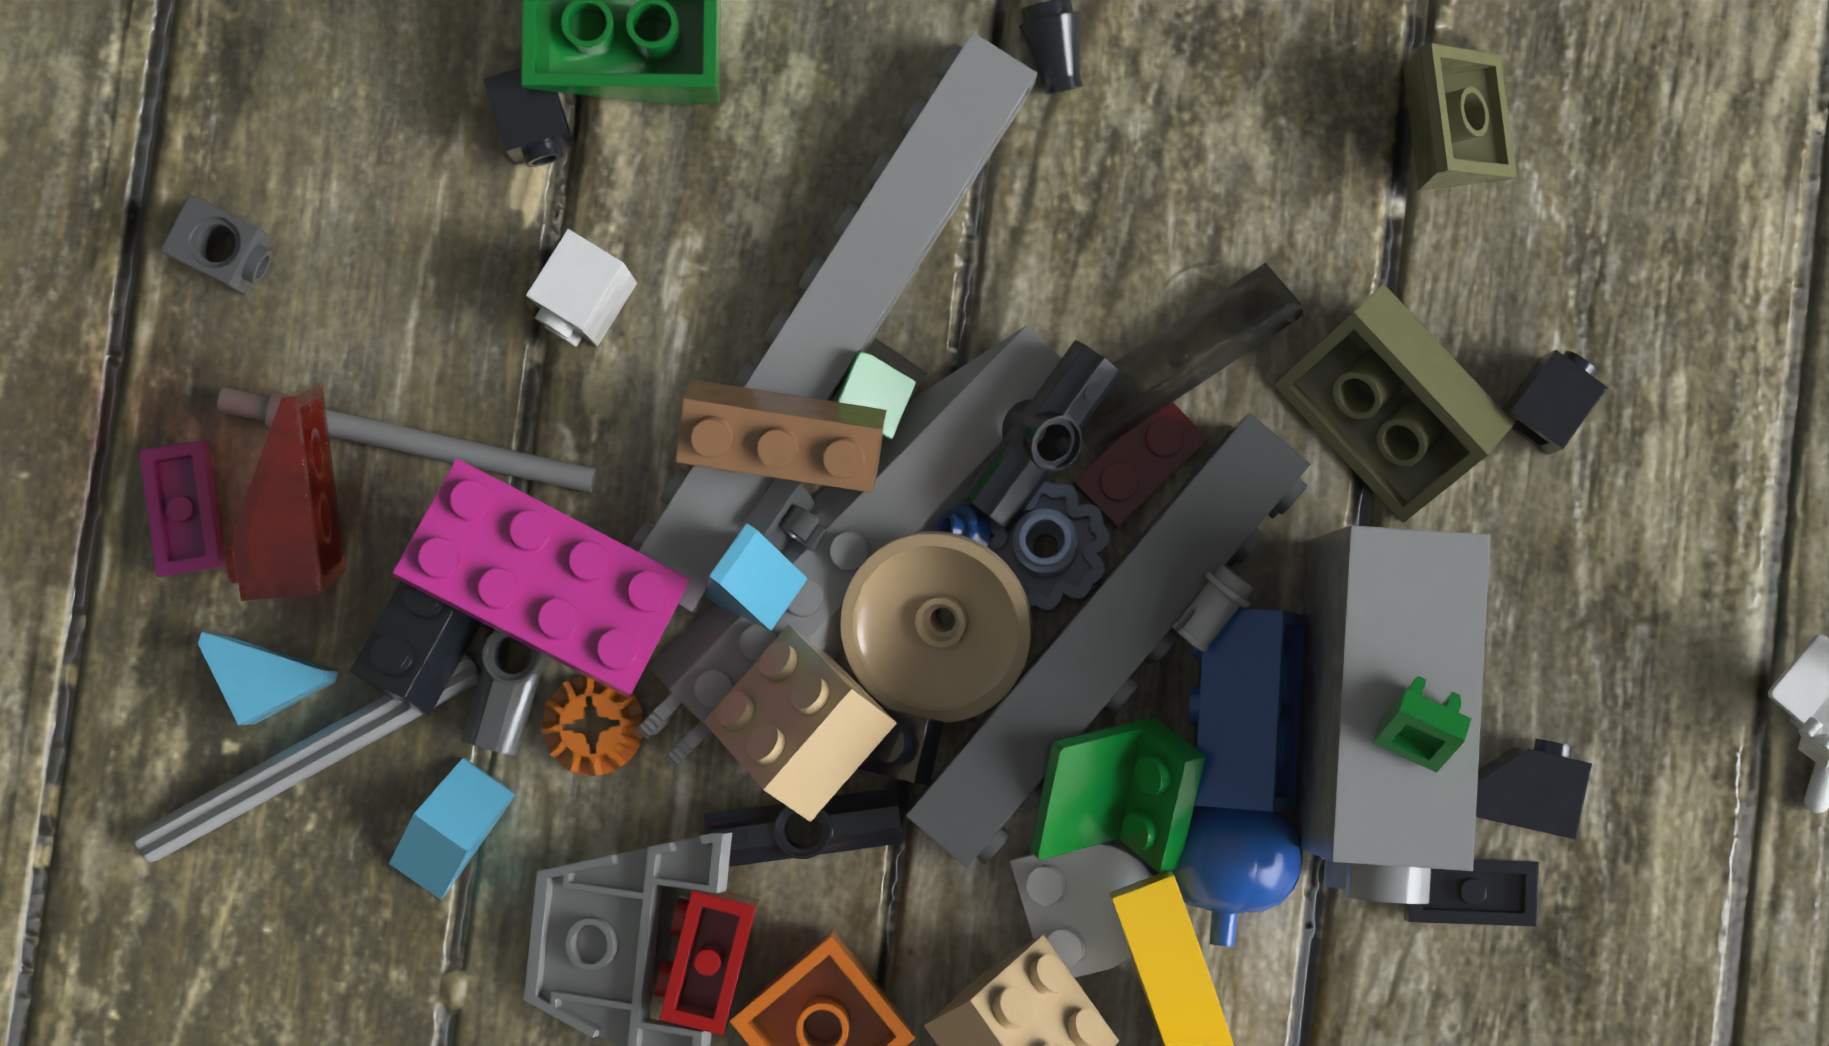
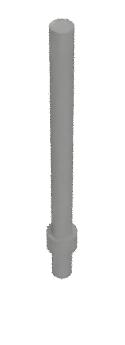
M223 387L217 401L218 412L265 422L266 429L293 434L296 429L450 463H454L456 458L478 469L592 493L595 483L596 468L302 404L301 397L273 392L271 397Z

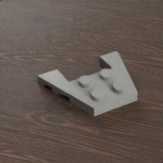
M715 832L537 871L524 1001L592 1038L598 1036L615 1046H711V1032L663 1020L651 1019L649 1015L663 886L712 893L726 891L732 832Z

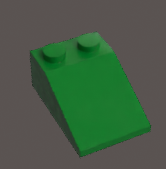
M523 0L521 76L523 88L653 104L720 105L721 0Z

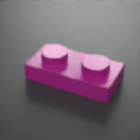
M201 440L139 450L156 577H170L227 568L209 443Z

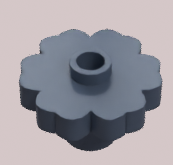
M1044 481L1009 531L989 517L993 538L989 540L987 548L996 553L1014 572L1026 593L1030 609L1036 607V609L1043 612H1053L1060 605L1063 595L1070 600L1083 601L1090 594L1092 587L1103 579L1105 566L1098 555L1107 549L1110 543V534L1103 524V516L1097 506L1092 504L1078 506V496L1074 487L1068 484L1055 485ZM1042 537L1052 538L1057 543V553L1050 558H1040L1033 551L1034 543Z

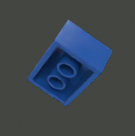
M1239 608L1209 645L1210 648L1206 653L1193 645L1194 658L1202 660L1200 686H1193L1190 694L1189 719L1192 725H1198L1197 750L1206 756L1194 806L1269 812L1296 808L1306 615L1283 610Z

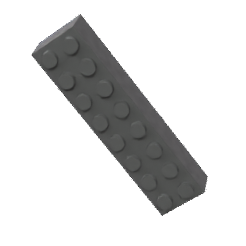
M1251 413L1233 425L1022 672L1020 678L1008 694L992 707L934 775L930 785H926L906 808V816L964 867L967 868L975 858L985 865L1010 836L1003 825L1018 808H1021L1026 814H1029L1040 802L1053 743L1058 740L1093 732L1087 726L1102 709L1107 713L1111 712L1113 714L1121 707L1138 686V683L1130 677L1143 661L1148 664L1151 662L1156 664L1180 637V634L1172 628V624L1178 621L1209 582L1205 577L1206 573L1211 571L1215 574L1222 564L1225 565L1227 563L1230 567H1233L1236 563L1241 564L1265 537V534L1257 528L1267 515L1272 519L1278 513L1283 515L1306 489L1307 484L1299 477L1310 466V463Z

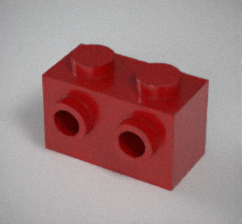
M692 890L690 898L679 896L670 928L671 935L680 937L674 962L663 959L653 996L654 998L664 1000L659 1020L724 1035L733 1008L760 899L728 891L712 893Z

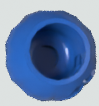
M1194 806L1184 850L1177 869L1171 870V872L1175 876L1184 903L1189 906L1212 911L1209 944L1235 947L1238 914L1245 912L1261 913L1280 905L1295 889L1303 865V849L1300 848L1298 833L1281 811L1269 812Z

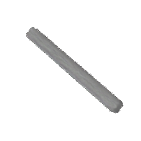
M464 653L434 708L478 685L481 669L470 653ZM384 695L136 831L133 836L135 845L144 860L147 862L158 861L418 718L423 713Z

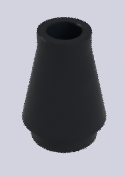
M1050 0L1022 8L1024 24L1019 25V29L1043 80L1046 95L1083 87L1080 75V12H1073L1071 0Z

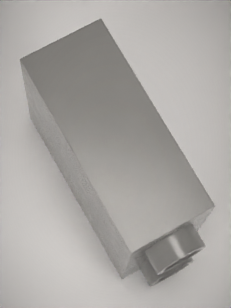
M1351 525L1307 540L1303 615L1307 616L1297 803L1296 808H1292L1291 823L1299 835L1300 848L1325 859L1323 886L1346 889V897L1387 903L1428 904L1431 869L1473 871L1491 535ZM1418 676L1426 679L1422 692L1424 697L1442 704L1451 692H1455L1461 698L1459 713L1472 718L1465 742L1437 773L1373 744L1379 721Z

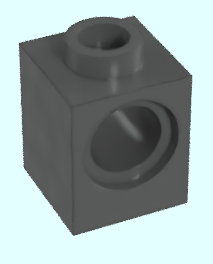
M189 194L160 251L178 262L246 294L251 283L258 284L265 276L272 261L273 252L269 247L274 239L259 228ZM233 233L236 240L233 254L225 261L214 262L211 256V248L214 241L221 235Z

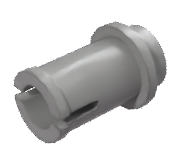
M1223 564L1215 574L1211 571L1206 573L1205 577L1209 582L1178 621L1172 624L1174 630L1204 653L1207 652L1210 648L1209 645L1240 606L1247 609L1251 605L1247 597L1254 588Z

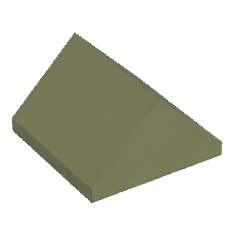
M1434 43L1420 46L1403 67L1418 190L1506 181L1517 178L1501 55Z

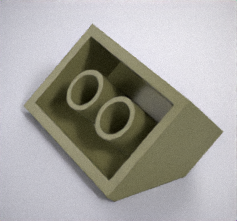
M1382 284L1274 384L1280 393L1402 523L1406 522L1487 457L1515 424L1385 284Z

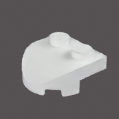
M1112 840L1044 860H1039L1032 853L1010 860L1033 940L1044 934L1074 978L1114 968L1131 957L1109 892L1157 875L1155 869L1127 846Z

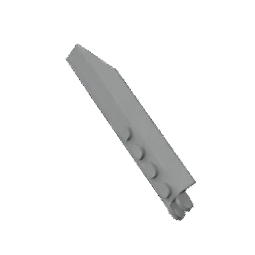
M1026 325L917 395L906 406L892 441L882 438L878 472L873 493L827 486L813 500L815 505L810 513L820 520L818 524L824 527L827 532L813 552L801 546L793 539L789 541L782 551V554L808 579L772 631L712 603L649 667L672 694L643 721L637 731L647 740L652 735H657L670 722V717L684 704L701 722L687 735L681 736L670 748V753L666 759L676 768L712 732L703 721L788 624L835 660L844 650L840 626L843 600L847 588L860 566L878 549L897 538L912 533L937 531L943 515L947 512L955 513L956 508L960 504L973 506L962 496L1002 442V424L1007 412L1016 403L1033 399L1059 363L1061 357Z

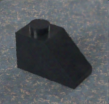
M1536 738L1533 750L1513 747L1478 769L1476 817L1576 840L1592 763L1572 759L1574 747Z

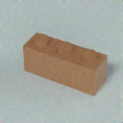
M694 380L683 399L676 462L873 493L887 410Z

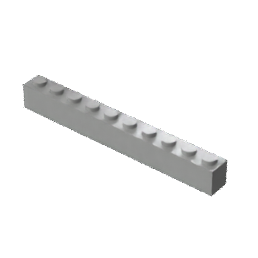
M972 32L963 48L955 43L950 46L934 73V76L941 80L929 100L922 96L915 100L900 126L902 130L907 132L895 153L885 149L878 157L866 179L867 182L874 185L861 206L852 201L846 207L832 232L833 235L840 238L827 259L816 255L798 284V287L806 292L793 312L786 308L781 309L764 336V340L771 344L758 366L751 361L747 362L732 386L828 401L835 399L848 377L858 351L865 352L1035 86L1036 71ZM693 465L689 473L680 468L672 477L660 498L662 502L668 505L655 526L645 522L628 547L690 578L691 580L678 604L697 614L706 600L709 575L744 528V521L775 478Z

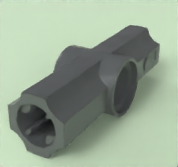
M494 629L483 647L482 659L484 664L461 741L494 752L517 756L538 681L548 665L549 657L530 648L532 654L528 667L517 674L508 671L503 665L501 653L505 643L512 638Z

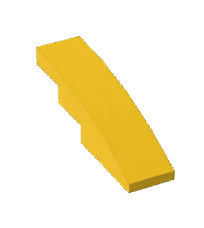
M1171 870L1109 892L1162 1046H1234L1175 876Z

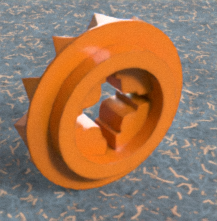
M581 675L562 683L545 703L541 732L548 747L549 755L569 772L599 776L618 770L635 755L643 738L637 729L643 723L644 715L641 705L633 692L628 698L585 675ZM592 696V706L596 707V713L599 717H608L609 720L619 719L620 726H611L609 730L599 732V743H595L596 753L592 752V743L588 742L586 733H576V730L566 729V724L575 723V720L585 718L586 707H589L588 697Z

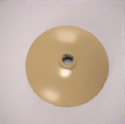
M925 531L912 533L897 538L878 549L860 566L847 588L841 610L840 626L843 648L854 674L865 689L891 710L943 721L944 723L972 718L996 705L1018 681L1030 655L1033 636L1032 615L1026 593L1020 581L1010 567L992 550L973 539L950 532ZM936 609H949L954 614L955 625L947 627L940 624L936 619Z

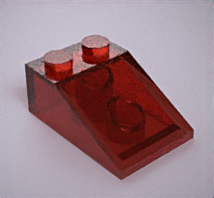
M322 383L308 384L282 397L232 535L233 544H229L226 549L228 577L232 584L239 583L241 601L321 594L346 571Z

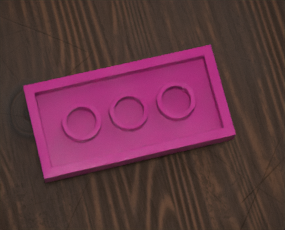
M458 458L454 461L393 572V577L628 698L631 696L691 580Z

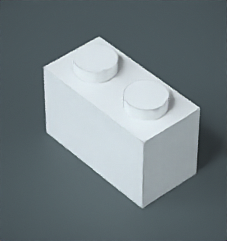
M567 229L526 296L540 309L535 319L544 324V328L577 347L582 338L598 347L634 290L637 282L622 261Z

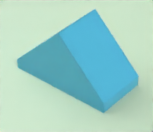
M746 523L709 575L705 597L713 603L772 631L808 578L758 530Z
M202 631L198 641V645L238 725L256 724L335 684L339 673L337 670L219 632Z
M462 758L413 814L389 864L440 900L444 899L516 793L466 758Z

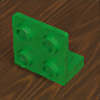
M1156 717L1054 742L1050 751L1030 852L1039 860H1044L1119 839L1159 874L1177 869L1184 850L1206 756Z

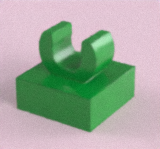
M1418 676L1379 721L1373 744L1437 773L1465 742L1472 718L1459 713L1461 698L1455 692H1451L1442 704L1424 697L1422 692L1426 679Z

